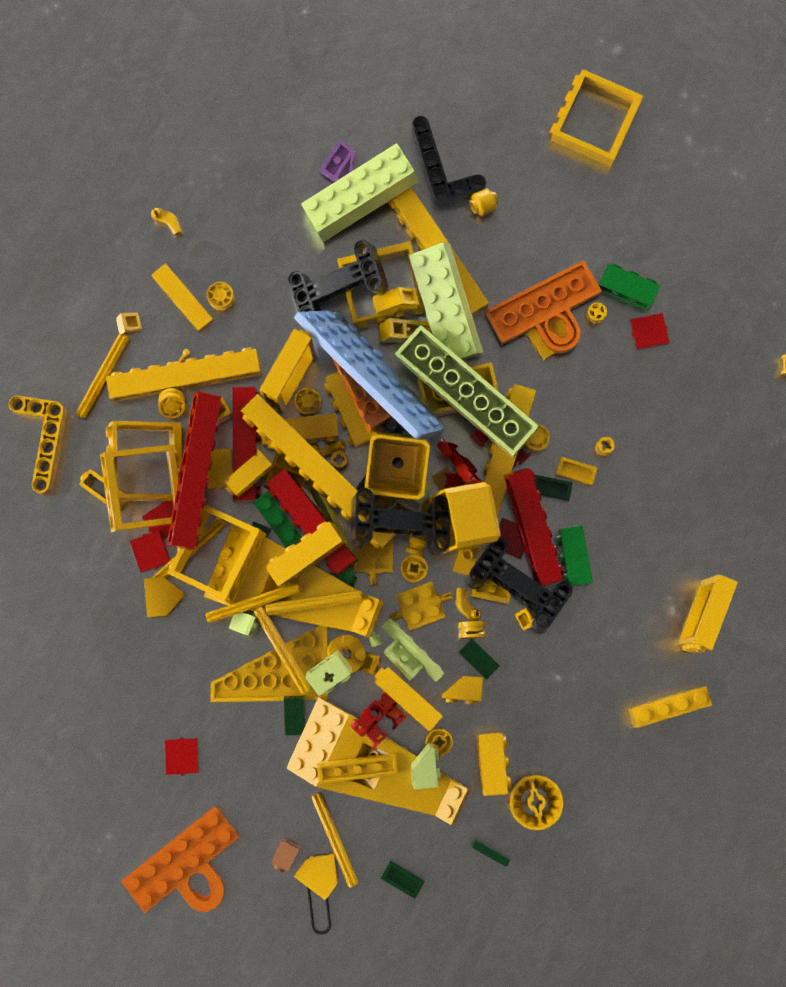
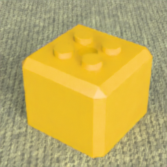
M376 431L370 439L365 488L371 490L375 495L419 500L424 496L430 450L429 440L427 438L417 440L408 434ZM396 457H400L404 461L403 466L400 468H396L392 464L393 459Z
M486 482L447 488L431 496L430 502L438 496H445L448 499L450 509V546L444 553L481 547L497 541L501 536L492 489ZM436 504L437 509L442 510V507ZM435 523L437 528L442 529L439 523Z

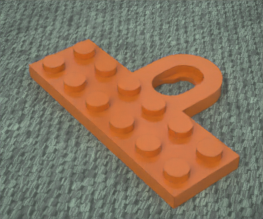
M583 260L485 310L484 314L502 345L536 328L548 349L556 353H566L577 346L581 335L580 327L570 310L602 294V290ZM555 318L563 320L566 324V337L559 338L555 333H552L548 329L549 321Z
M214 806L124 878L121 883L144 913L176 888L193 909L200 912L211 911L221 903L225 887L221 877L209 861L240 836L218 807ZM200 873L208 879V886L211 890L208 896H202L199 892L191 889L189 880L192 875Z

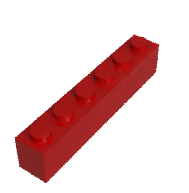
M232 387L233 473L254 455L257 456L258 449L261 451L260 448H257V441H261V436L256 432L257 427L251 428L242 418L244 414L241 411L257 394L260 396V392H257L256 387ZM258 481L239 498L234 494L233 502L253 503V501L261 496V486H258Z
M284 468L267 482V485L270 487L268 489L269 493L274 498L278 497L281 501L279 505L286 514L289 512L292 515L291 521L297 528L301 527L305 532L302 534L303 536L317 531V526L325 521L328 523L288 470ZM346 544L325 557L328 562L326 564L328 569L333 574L336 572L339 575L358 561Z
M524 468L503 475L534 580L542 586L563 580V568L557 561L558 551L556 546L552 544L551 538L553 535L550 527H547L545 520L547 519V514L540 503L542 497L540 491L535 486L536 476L530 468Z

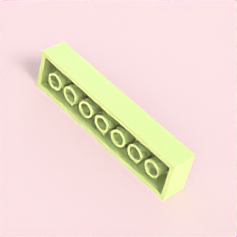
M422 325L414 331L395 353L396 359L511 458L517 454L538 430L539 426Z

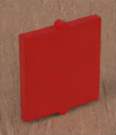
M663 313L630 319L633 331L632 336L634 337L637 350L670 343L667 333L668 326L665 325Z
M164 501L142 516V519L148 521L172 517L173 502ZM170 524L149 527L148 531L153 533L160 530L162 538L165 540L169 535Z
M502 517L499 529L500 537L504 538L508 543L506 554L521 560L525 547L518 524ZM494 546L495 549L502 551L501 547Z
M160 530L150 534H143L142 537L130 540L140 573L152 568L157 569L158 566L170 561Z
M180 737L177 740H165L166 775L180 774L184 776V774L199 773L197 738L183 739Z

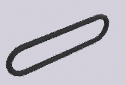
M307 887L312 929L319 935L326 934L331 928L328 898L325 900L328 927L325 931L319 932L314 926L310 889Z

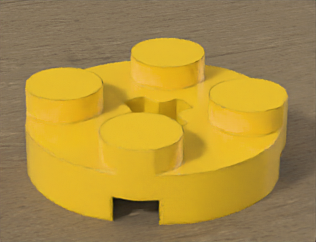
M342 635L332 639L327 646L326 658L337 650L342 655L343 649L349 651L350 657L345 659L352 667L351 673L357 671L366 658V652L361 641L352 635Z

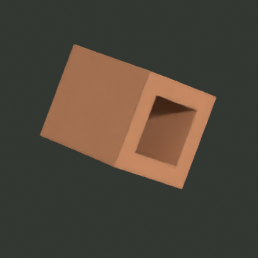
M283 839L271 861L274 864L273 867L280 872L285 870L289 872L300 847Z

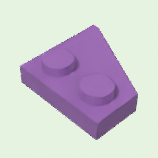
M339 140L319 172L333 182L338 181L353 171L355 150Z

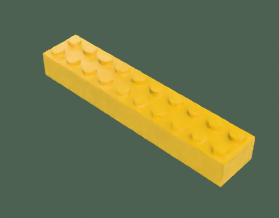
M257 394L241 410L244 414L242 417L251 428L256 426L258 428L256 432L265 441L269 439L272 442L270 445L279 455L283 452L286 455L284 457L286 462L293 468L297 466L300 469L298 471L299 474L306 481L310 479L314 483L312 485L313 488L320 495L325 493L328 496L326 500L334 508L338 506L342 510L340 512L341 515L349 522L351 520V501L357 490ZM359 496L360 501L365 503L366 499ZM358 515L361 521L366 522L364 516ZM373 532L370 543L376 549L378 547L383 549L397 534Z

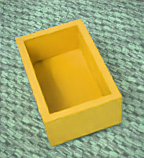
M502 732L477 733L482 794L484 796L508 794V789H511V780L506 775V769H509L508 756L504 755V749L507 748L506 736H503Z

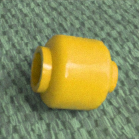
M484 188L474 193L469 203L474 214L485 216L496 210L499 200L495 192Z

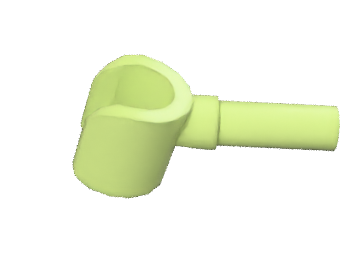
M372 632V637L369 638L372 648L382 645L380 634L376 635L375 632Z

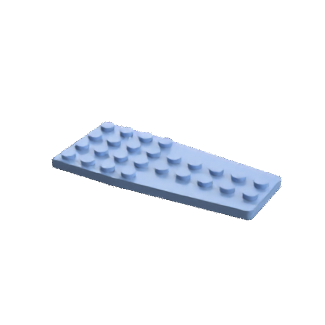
M306 311L296 314L294 318L415 439L420 440L441 435L446 429L382 358V353L374 349L366 337L359 334L357 327L349 323L341 311Z

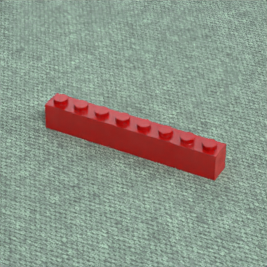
M200 391L193 396L167 546L193 550L198 545L199 535H197L198 527H201L203 519L200 514L206 502L204 492L209 485L207 475L213 462L210 459L211 452L214 451L216 446L214 435L219 428L217 418L218 414L221 413L223 405L220 402L221 396Z

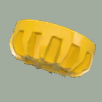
M540 775L523 777L514 785L509 795L511 813L516 821L525 828L543 830L556 823L561 816L563 810L562 793L559 787L547 777ZM537 788L542 789L548 797L544 798L539 794ZM529 789L530 794L527 796L526 802H521L524 792ZM534 795L538 800H541L537 808L531 804L534 801ZM545 801H548V807L542 813V810L545 807ZM527 805L534 812V815L528 814L522 806Z

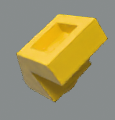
M397 287L383 295H375L372 298L375 313L379 315L393 316L399 307L416 309L419 306L415 288Z

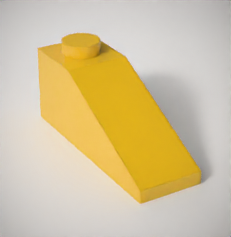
M389 318L379 323L380 342L405 343L420 325L431 334L432 330L429 322Z

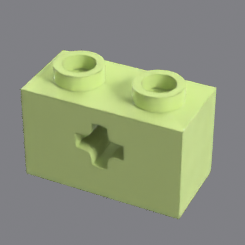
M337 650L308 670L305 678L320 696L323 693H330L337 683L341 682L342 684L351 677L352 667L341 652Z

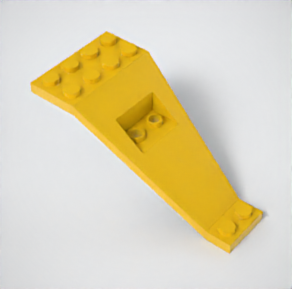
M231 525L208 587L219 592L222 591L250 532ZM265 537L233 604L281 588L277 586L266 566L270 564L269 560L277 555L280 557L286 553V548ZM314 565L287 584L298 583L300 593L271 603L349 592L357 589ZM207 592L203 596L227 606L231 605ZM362 593L363 599L361 602L269 616L353 632L370 638L384 601ZM258 607L253 608V609H250V610H247V611L254 612V610L257 609Z
M318 697L286 769L318 788L435 815L448 824L455 825L471 789L440 771L441 780H437L438 787L414 790L410 765L417 757L415 754L388 737L375 749H372L374 743L366 736L367 734L361 737L350 726L354 719L358 721V718L324 698ZM374 753L376 755L396 753L398 774L319 784L317 763L367 757L373 756Z

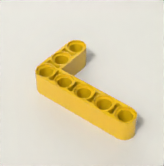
M14 396L9 400L11 411L19 416L44 419L32 488L38 494L47 496L54 488L67 419V409L56 401ZM19 402H23V407L16 410V405ZM37 405H42L41 411L35 413V407ZM60 407V413L54 416V409ZM57 426V431L54 434H50V428ZM53 444V451L47 453V446ZM49 463V470L43 472V465ZM46 481V488L40 491V483Z

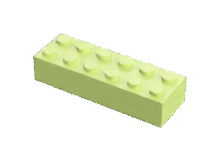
M396 143L304 201L301 205L323 241H326L420 181Z
M443 242L409 255L433 336L461 360L483 353L451 244Z

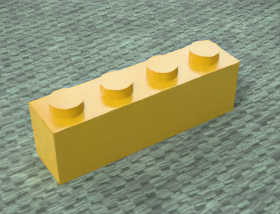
M339 371L325 377L326 383L323 384L327 394H331L334 399L331 403L335 412L339 410L341 417L338 419L342 428H347L349 434L346 437L350 446L354 445L355 449L370 444L374 431L368 432Z
M336 413L284 419L310 445L317 444V441L333 443L336 442L335 439H339ZM262 438L263 447H267V450H274L270 445L272 442L269 439L265 441Z
M325 521L317 526V531L304 535L301 538V542L296 546L292 544L285 549L286 553L280 557L277 555L270 559V564L266 566V569L277 586L284 587L347 542L334 523H327Z
M700 686L628 708L633 727L639 728L711 706L712 702L707 686Z

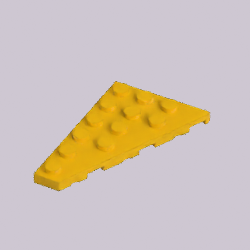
M318 626L285 643L304 676H306L308 670L326 659L328 627ZM275 649L211 682V702L284 701V696H304V700H317L320 697L328 700V694L323 693L319 696L312 686L308 692L302 694Z

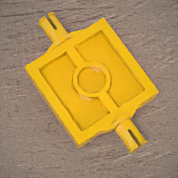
M358 534V538L365 541V537ZM393 539L383 549L380 547L376 549L370 542L363 549L355 548L354 555L358 561L354 564V571L370 574L369 586H373V578L374 586H377V574L393 573Z
M431 581L396 595L399 611L389 614V617L393 621L402 618L406 622L409 632L445 619L442 602L453 599L451 592L439 595Z

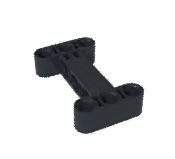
M366 240L357 241L354 245L357 261L312 282L309 276L300 271L291 272L288 276V284L297 311H321L319 304L363 284L366 285L369 291L377 295L385 294L389 286L376 247ZM368 247L366 253L363 254V249ZM373 264V269L369 271V266ZM301 277V282L297 284L298 279ZM379 281L380 284L378 288L375 289V284ZM307 294V299L303 302V297Z
M361 488L351 501V544L357 549H363L372 540L373 532L427 537L429 553L439 556L450 546V509L448 499L445 496L436 497L429 504L428 512L374 507L372 491L368 488ZM359 496L364 497L366 502L360 501ZM436 504H439L442 510L437 509ZM358 515L364 516L366 522L361 521ZM435 523H439L442 529L437 528ZM358 534L363 535L365 541L360 540ZM435 541L439 542L442 548L437 547Z
M499 537L497 541L488 545L468 575L467 584L472 589H479L487 579H490L537 611L532 620L531 627L536 633H545L572 595V585L569 582L561 581L552 592L502 559L507 551L508 543L504 538ZM494 546L501 547L502 551H496ZM488 560L492 565L486 566L483 561ZM478 575L481 578V580L476 581L473 579L472 576ZM558 590H564L566 595H561ZM548 604L554 605L556 610H550ZM537 620H544L546 625H540Z

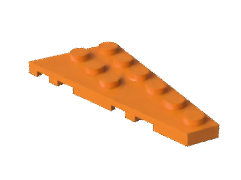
M333 359L368 432H372L391 420L393 417Z

